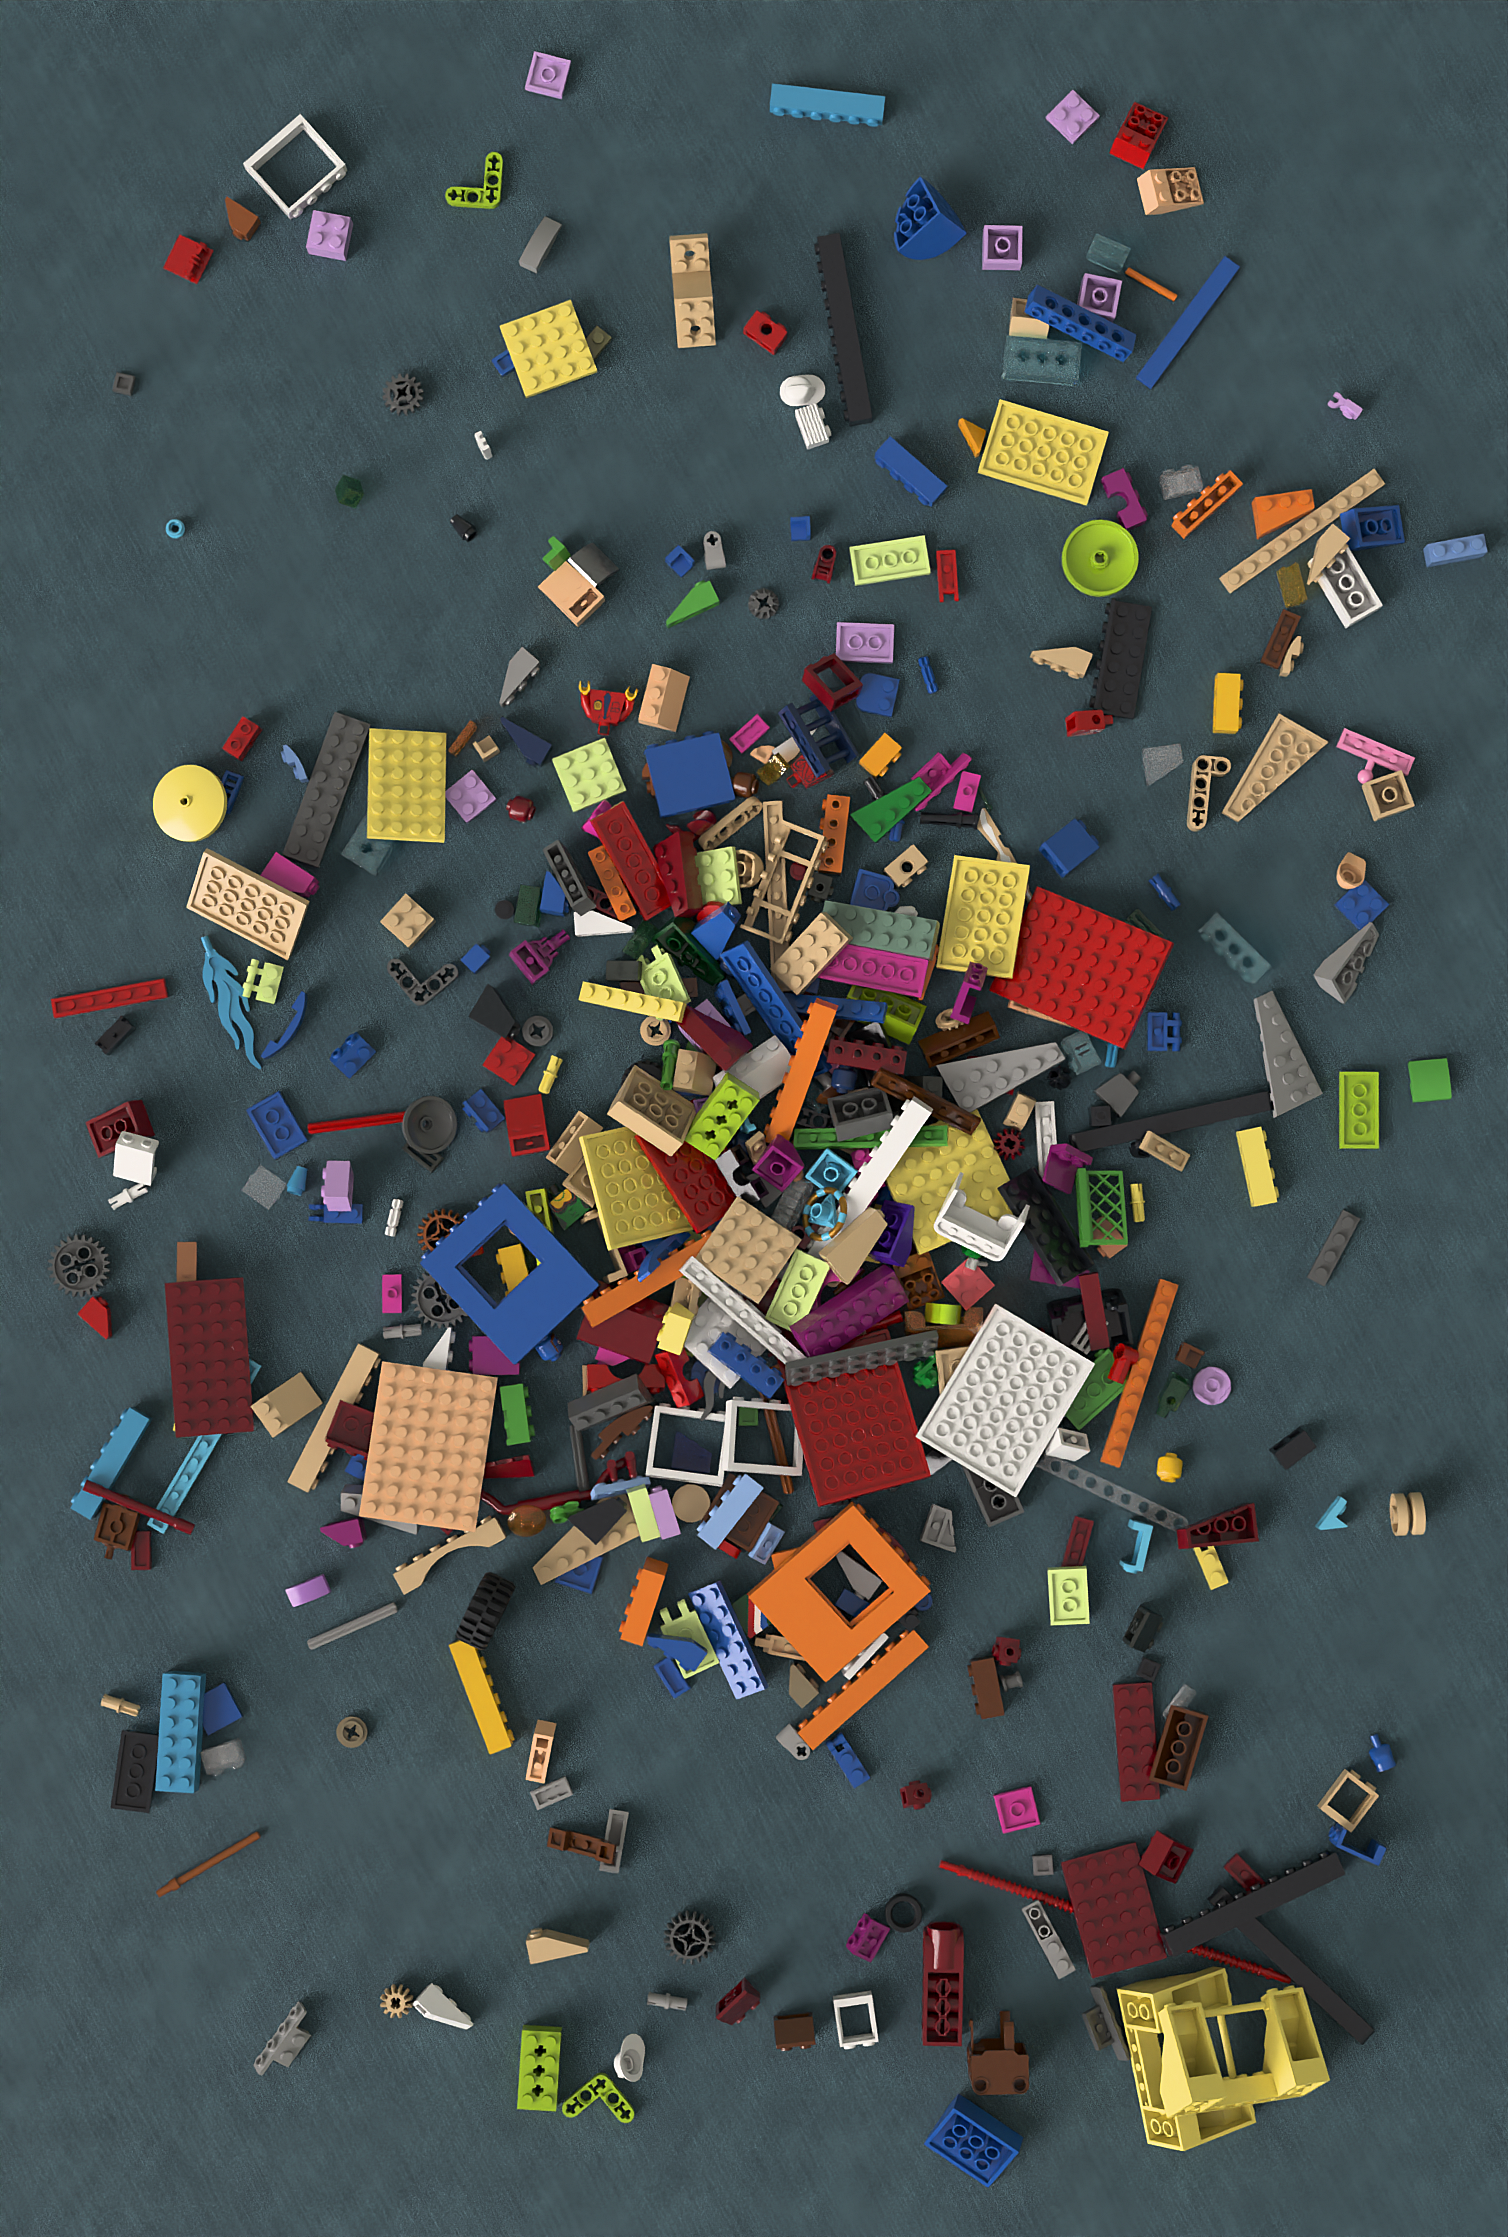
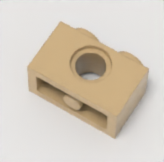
M913 844L884 868L883 871L892 879L897 888L900 886L906 887L913 881L911 879L916 873L920 875L927 869L925 865L928 861ZM909 863L912 866V871L904 872L902 865Z

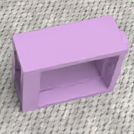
M661 1485L650 1488L651 1492L648 1495L661 1539L681 1534L667 1488H662Z

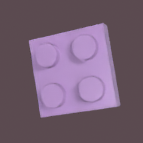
M534 51L525 90L562 99L571 60Z
M1072 90L1046 116V119L1073 145L1099 119L1100 115Z
M473 770L445 791L446 799L467 824L497 800Z

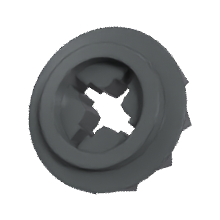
M766 588L757 589L749 598V610L757 618L768 619L778 610V597L773 591ZM768 597L767 604L769 607L763 606L759 610L760 602L757 599L763 601Z
M533 1016L523 1025V1037L530 1045L543 1046L552 1038V1024L543 1016ZM533 1024H535V1026H537L538 1028H543V1030L541 1031L543 1038H541L537 1034L532 1035L535 1031Z

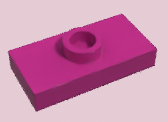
M756 714L729 741L743 754L770 727Z
M962 771L953 809L972 813L981 775Z
M402 1274L382 1275V1313H402Z

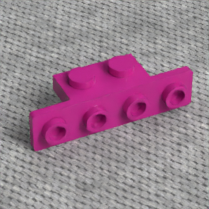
M938 752L911 778V780L920 777L932 790V793L917 805L914 810L919 811L925 808L928 801L932 797L937 796L946 784L952 782L959 771L967 768L972 758L962 753L950 765L942 754Z

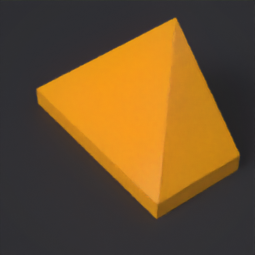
M961 418L958 421V426L976 458L979 456L986 430Z

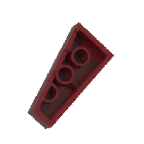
M678 831L653 847L675 917L691 918L703 910L701 885H698L697 881L699 868L695 864L697 851L693 847L695 834L690 831Z
M1254 1503L1236 1506L1176 1530L1179 1549L1259 1541Z

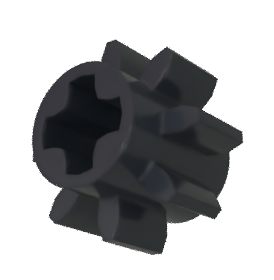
M1060 1065L1053 1068L1047 1077L1051 1080L1049 1085L1060 1091L1067 1088L1072 1079L1069 1076L1071 1071Z

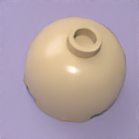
M736 850L740 888L753 887L761 879V873L764 871L763 862L755 852Z

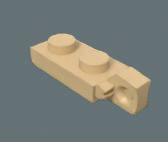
M766 1634L765 1638L755 1636L754 1645L763 1647V1652H767V1654L806 1661L784 1636Z

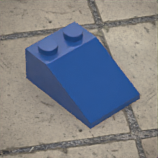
M1399 505L1355 508L1340 514L1342 531L1350 538L1346 543L1349 545L1350 551L1405 543Z

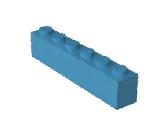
M772 83L770 112L777 116L789 114L795 118L806 116L811 117L813 120H821L823 118L829 119L832 122L848 121V123L854 125L866 123L868 126L876 127L882 125L885 96Z
M129 1407V1409L123 1411L120 1419H122L121 1423L113 1428L110 1434L112 1436L111 1440L103 1445L100 1451L102 1453L101 1457L93 1462L90 1468L92 1469L89 1476L86 1475L81 1483L82 1489L87 1479L109 1490L112 1489L152 1421V1417L135 1407ZM81 1489L79 1493L76 1492L73 1496L71 1509L89 1520L94 1519L105 1498L95 1496Z

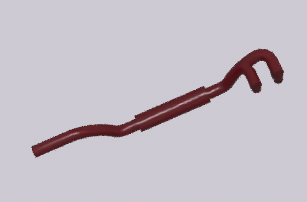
M628 1451L625 1457L617 1461L613 1459L608 1460L607 1468L601 1474L596 1484L607 1483L609 1479L612 1482L618 1481L617 1471L626 1466L629 1470L630 1478H636L637 1465L634 1453ZM578 1489L520 1500L517 1504L503 1505L497 1498L487 1492L481 1500L502 1515L516 1513L523 1515L549 1510L556 1506H563L570 1501H578L581 1504V1501L591 1499L590 1492L592 1489L580 1492Z

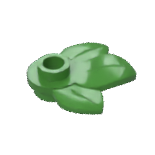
M570 1501L563 1506L553 1507L550 1510V1518L553 1520V1523H564L568 1521L567 1518L570 1515L584 1509L577 1508L579 1505L578 1501Z

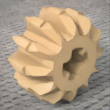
M392 1984L391 1990L386 1988L384 1990L385 1994L380 1997L384 2001L380 2004V2007H387L384 2010V2014H387L389 2011L392 2012L391 2018H394L395 2013H397L398 2018L402 2017V2012L407 2015L409 2013L408 2008L413 2006L410 2002L413 1999V1995H407L410 1990L407 1988L403 1991L402 1984H400L398 1989L395 1984ZM394 1998H395V2000H396L397 1998H399V1999L401 2000L400 2003H399L400 2005H398V2003H397V2004H394V2003H393Z

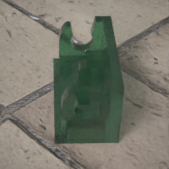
M520 885L514 923L539 928L542 914L540 911L542 888Z

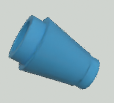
M300 1166L296 1167L286 1185L288 1187L287 1192L298 1196L305 1192L308 1169Z

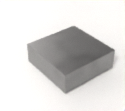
M1052 1854L1032 1855L1034 1876L1053 1875Z

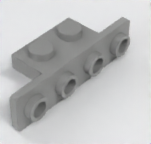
M297 2002L295 2007L290 2010L285 2021L278 2027V2031L268 2041L263 2052L256 2058L254 2067L259 2075L262 2076L273 2060L289 2067L311 2036L308 2031L298 2027L307 2013L301 2002Z

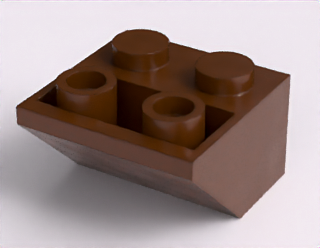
M812 2012L774 2016L776 2049L781 2048V2051L792 2050V2047L800 2046L801 2049L811 2048L812 2045H816Z

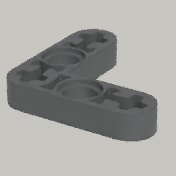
M392 959L387 964L389 974L412 1002L418 1006L427 1004L454 982L459 975L456 966L446 964L420 984L401 960ZM393 963H395L396 965L400 963L399 969L402 973H404L405 970L407 971V973L402 975L399 980L397 979V977L400 976L398 972L391 971L393 969ZM447 968H449L450 970L454 969V976L452 978L450 976H447L445 978L447 983L444 984L442 979L439 978L438 975L441 973V976L443 977L447 973L445 971ZM406 977L413 979V985L410 988L403 986V980ZM436 979L440 982L438 990L430 988L432 980ZM426 986L432 995L429 996L427 993L423 996L425 999L423 1002L420 1000L416 1001V994L418 992L420 994L424 993L423 987Z

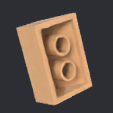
M652 664L638 719L639 723L676 732L690 677L671 668Z

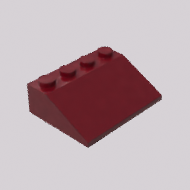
M597 1280L601 1286L592 1293V1296L596 1299L602 1296L600 1292L608 1287L614 1289L616 1286ZM645 1297L593 1328L584 1315L576 1339L649 1365L658 1342L660 1329L662 1330L664 1325L662 1323L664 1315L670 1306Z

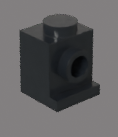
M913 1607L898 1619L909 1632L921 1622L917 1618L919 1613Z

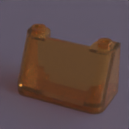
M970 1307L965 1312L964 1317H961V1324L926 1326L925 1318L920 1312L903 1311L904 1337L937 1330L939 1336L937 1348L969 1346L983 1325V1307Z

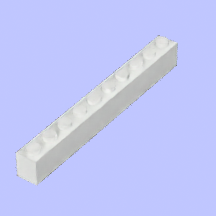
M913 1096L911 1101L909 1099L905 1101L901 1108L904 1110L901 1116H895L891 1122L893 1127L890 1132L887 1130L880 1138L882 1141L879 1148L875 1146L869 1155L872 1157L868 1163H863L859 1169V1172H861L858 1179L854 1177L848 1185L851 1188L847 1194L843 1193L847 1202V1217L845 1224L837 1235L865 1211L932 1113L933 1109L915 1096ZM840 1205L836 1209L837 1220L840 1213ZM820 1226L816 1233L824 1234L833 1228ZM837 1235L827 1241H815L812 1239L807 1246V1253L824 1261L819 1252Z

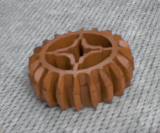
M446 1209L441 1210V1215H439L438 1210H434V1217L431 1213H428L427 1216L430 1220L428 1221L423 1218L422 1222L426 1225L418 1226L419 1229H424L423 1233H417V1236H423V1239L419 1240L418 1243L422 1244L425 1242L426 1244L421 1249L424 1251L429 1248L432 1252L435 1248L430 1242L440 1239L439 1237H434L441 1234L442 1229L445 1232H450V1229L444 1226L442 1218L449 1219L459 1225L465 1219L463 1218L458 1221L459 1213L452 1217L453 1210H449L448 1215H446ZM436 1221V1233L428 1236L430 1226Z

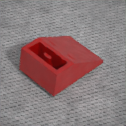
M1134 102L1109 153L1144 169L1168 117Z
M537 1094L503 1100L512 1157L550 1151L551 1146L542 1095Z

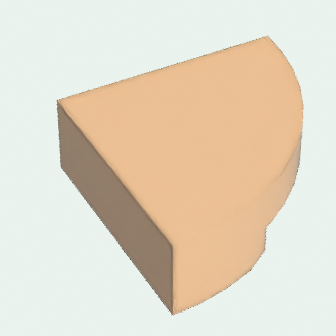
M770 745L755 748L750 755L766 765L773 755L772 750L775 747Z

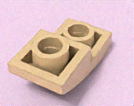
M1297 636L1287 649L1279 676L1287 677L1290 672H1293L1294 660H1291V658L1296 659L1303 652L1304 643L1301 642V636Z
M760 1131L745 1142L748 1154L754 1165L767 1147L765 1136Z

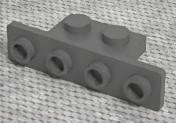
M1091 1986L1090 1991L1096 2006L1083 2012L1081 2015L1095 2050L1100 2051L1112 2044L1118 2060H1130L1129 2048L1123 2040L1121 2028L1117 2025L1114 2017L1115 2013L1110 2007L1106 1991L1102 1986Z

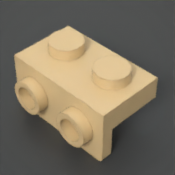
M680 1277L675 1282L670 1307H673L675 1302H678L692 1312L695 1317L699 1309L697 1305L698 1298L701 1296L702 1291L689 1279Z

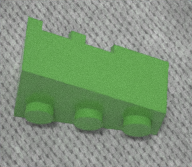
M524 1383L501 1386L500 1394L505 1419L504 1426L508 1438L506 1440L507 1445L531 1442L532 1436H535L534 1425H530L529 1417H532L531 1405L527 1406L526 1398H529L528 1386L524 1387Z

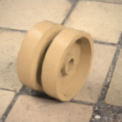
M1410 1492L1407 1498L1403 1493L1391 1494L1390 1519L1395 1536H1406L1408 1531L1412 1535L1424 1534L1426 1515L1423 1497L1420 1492Z

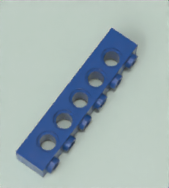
M1036 285L1028 295L1024 313L1122 362L1133 352L1136 334L1039 285Z

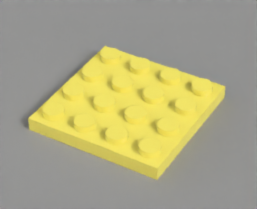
M571 300L500 325V330L526 398L597 373V368Z

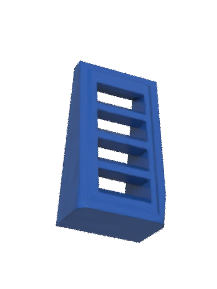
M228 770L225 771L221 780L224 788L225 786L233 788V791L225 788L226 795L230 796V798H227L226 814L231 813L244 776ZM231 779L236 781L237 783L233 784L231 782H228L227 780Z

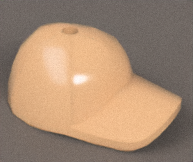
M1350 852L1345 855L1338 866L1336 876L1337 882L1342 888L1353 889L1363 883L1366 870L1365 860Z

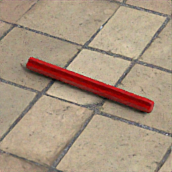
M406 1111L309 1123L308 1132L315 1134L401 1123Z

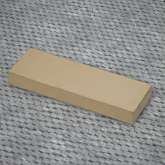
M1147 1131L1139 1147L1181 1172L1190 1157V1154L1151 1131Z

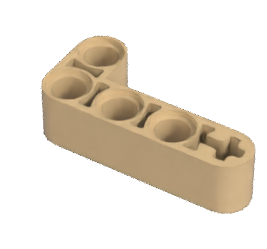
M1202 755L1193 762L1187 814V827L1191 831H1199L1206 824L1211 776L1223 777L1230 771L1231 763L1227 758ZM1198 761H1204L1207 768L1205 770L1200 769L1197 764ZM1217 763L1225 765L1226 769L1224 772L1217 769ZM1196 780H1202L1205 783V787L1202 789L1198 788ZM1194 799H1201L1203 806L1200 808L1196 807ZM1197 813H1200L1197 820L1201 823L1195 826V822L1192 821L1196 818Z

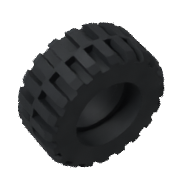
M486 1572L455 1635L457 1639L479 1650H485L516 1588L514 1583L492 1572Z

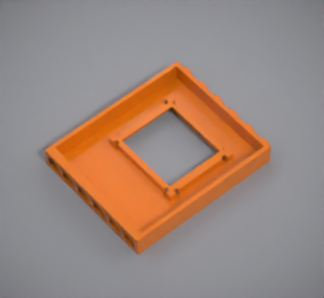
M853 1501L748 1592L749 1599L825 1682L831 1679L931 1592L930 1581L924 1575L920 1576L916 1572L918 1568L912 1561L907 1562L905 1560L903 1551L898 1546L895 1548L890 1543L892 1539L887 1533L884 1532L882 1534L878 1530L879 1525L873 1518L868 1519L865 1515V1509L859 1503L856 1505ZM848 1544L859 1553L889 1587L850 1622L810 1579Z

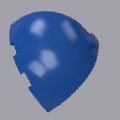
M920 176L906 193L907 199L902 208L899 207L895 219L897 229L894 232L898 252L907 258L915 260L930 259L941 255L967 234L948 202L928 181Z

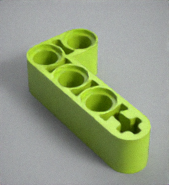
M926 1303L924 1322L960 1325L961 1305Z

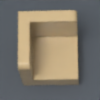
M490 735L478 743L476 741L473 743L484 762L500 753L499 748Z

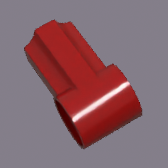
M1120 1343L1113 1351L1115 1360L1107 1378L1124 1384L1130 1366H1133L1138 1361L1139 1352L1132 1347Z

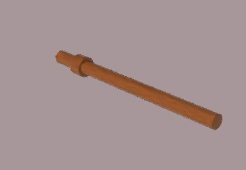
M254 1832L182 1876L171 1879L167 1885L156 1890L158 1897L160 1898L172 1890L176 1891L185 1882L260 1839L259 1832Z

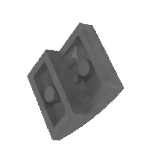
M593 542L580 549L568 559L594 587L603 584L608 577L614 575L619 570Z

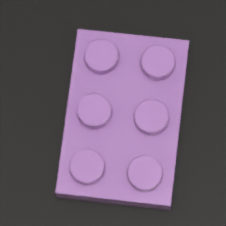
M837 622L836 655L842 662L893 663L894 624Z

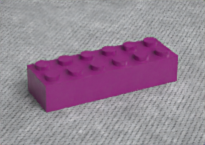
M883 1264L791 1325L790 1329L807 1358L832 1353L909 1302L895 1272Z

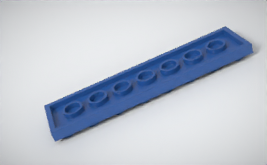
M747 940L720 954L721 958L772 1034L776 1035L787 1048L790 1055H796L797 1049L794 1047L798 1037L802 1038L804 1032L801 1031L803 1022ZM823 1052L813 1077L828 1072L832 1068L831 1064L826 1063L827 1058Z

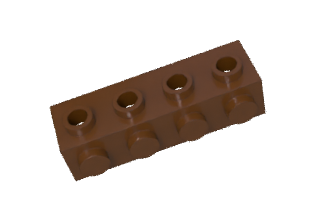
M986 1011L970 1018L968 1024L959 1025L958 1029L953 1028L951 1031L949 1029L942 1030L919 1040L918 1044L929 1068H932L999 1039L1000 1036L995 1022L989 1012Z

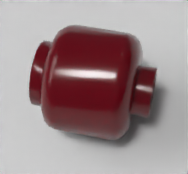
M517 795L513 800L510 799L508 801L506 810L509 811L508 814L511 819L526 823L528 820L531 821L533 819L536 807L532 800Z

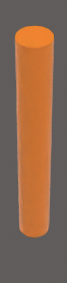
M1130 267L1127 268L1125 274L1173 302L1178 295Z

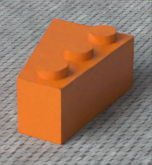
M1312 489L1255 497L1252 501L1257 540L1310 514L1315 508Z

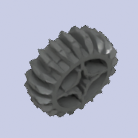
M685 1911V1917L678 1913L679 1920L672 1917L673 1924L667 1923L666 1925L670 1930H664V1935L669 1937L664 1938L663 1941L664 1943H670L665 1946V1949H673L669 1955L672 1957L677 1954L675 1959L677 1962L682 1957L683 1964H686L687 1959H690V1964L693 1965L694 1958L700 1963L701 1955L706 1959L708 1958L706 1951H713V1948L709 1945H715V1941L711 1938L716 1937V1933L710 1932L714 1929V1926H707L710 1922L709 1919L702 1921L704 1918L703 1914H700L699 1918H697L696 1911H693V1916H689V1911ZM690 1923L687 1930L676 1932V1929L682 1924ZM695 1924L703 1929L706 1938L701 1937V1935L695 1932ZM692 1929V1938H694V1940L692 1939L689 1942V1946H687V1937L688 1934H690V1930ZM674 1938H678V1940L684 1943V1951L677 1947ZM704 1944L699 1950L690 1952L693 1945Z

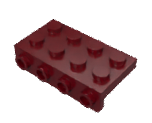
M340 1399L325 1437V1442L328 1443L327 1446L337 1450L339 1447L346 1449L345 1452L353 1456L360 1454L367 1460L374 1412Z

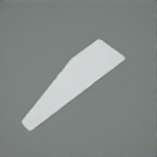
M816 729L813 730V731H810V734L813 735V733L816 731ZM793 737L773 749L772 753L780 766H783L795 758L800 749Z

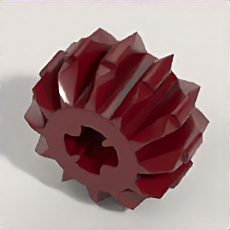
M1006 1128L1003 1129L1004 1136L998 1132L996 1135L1000 1140H993L994 1143L999 1144V1146L994 1147V1150H1001L998 1153L999 1157L1005 1153L1004 1160H1008L1009 1154L1011 1159L1015 1160L1014 1152L1021 1156L1022 1153L1018 1149H1025L1024 1145H1020V1143L1025 1141V1138L1019 1140L1018 1137L1021 1135V1132L1014 1135V1128H1011L1010 1134H1008ZM1006 1139L1014 1142V1145L1011 1146L1013 1149L1010 1150L1009 1147H1005Z

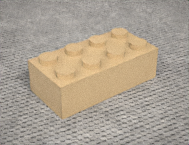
M821 912L772 965L770 970L796 995H800L850 943L853 937L827 912Z

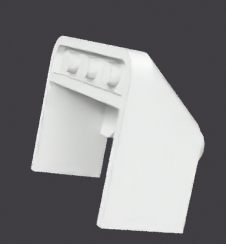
M960 1172L934 1223V1230L938 1234L993 1261H1000L1005 1257L1025 1224L1030 1206L1026 1204L1019 1218L1011 1214H1005L1001 1216L999 1221L985 1216L964 1205L967 1196L963 1190L959 1189L964 1174Z

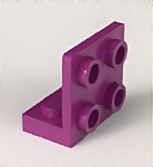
M1067 1143L1050 1145L1042 1180L1066 1194H1071L1077 1167L1091 1165L1093 1157Z

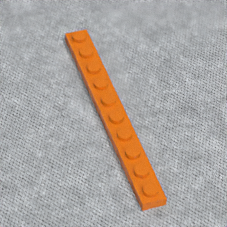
M1163 1279L1158 1281L1136 1348L1139 1352V1358L1130 1367L1100 1462L1120 1468L1178 1289L1177 1284Z

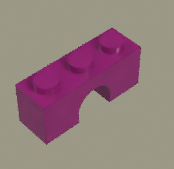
M1124 468L1102 477L1101 484L1108 499L1113 496H1121L1126 500L1127 507L1118 511L1116 517L1120 525L1127 531H1130L1145 524L1148 514L1145 507H1141L1138 501L1140 496L1137 490L1132 488V478L1129 472H1125Z

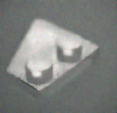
M1181 744L1142 749L1147 786H1150L1183 763Z

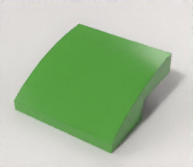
M1447 1058L1408 1062L1413 1103L1452 1098Z

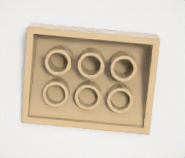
M634 1065L613 1100L607 1114L669 1156H672L683 1144L696 1114L694 1104L672 1089L663 1090V1087H660V1081Z

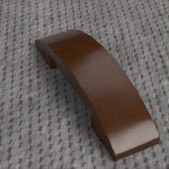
M550 1827L547 1847L571 1851L595 1858L597 1861L611 1865L614 1864L617 1845L599 1837Z

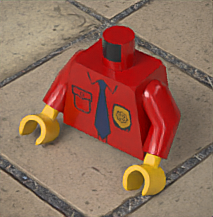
M580 681L581 706L586 716L591 719L592 723L599 724L598 734L609 735L610 725L619 726V723L624 722L632 713L635 702L634 698L638 693V689L636 688L635 694L629 692L630 686L625 693L590 689L591 684L589 681L586 688L581 686Z

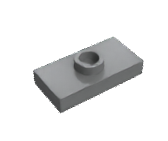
M564 1776L530 1791L537 1810L573 1795V1791L567 1777Z

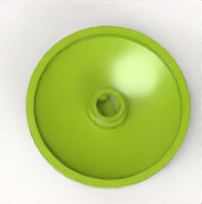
M1092 520L1078 526L1067 538L1062 551V567L1068 581L1080 592L1096 597L1113 595L1125 588L1135 575L1139 560L1137 545L1131 534L1121 525L1108 520Z

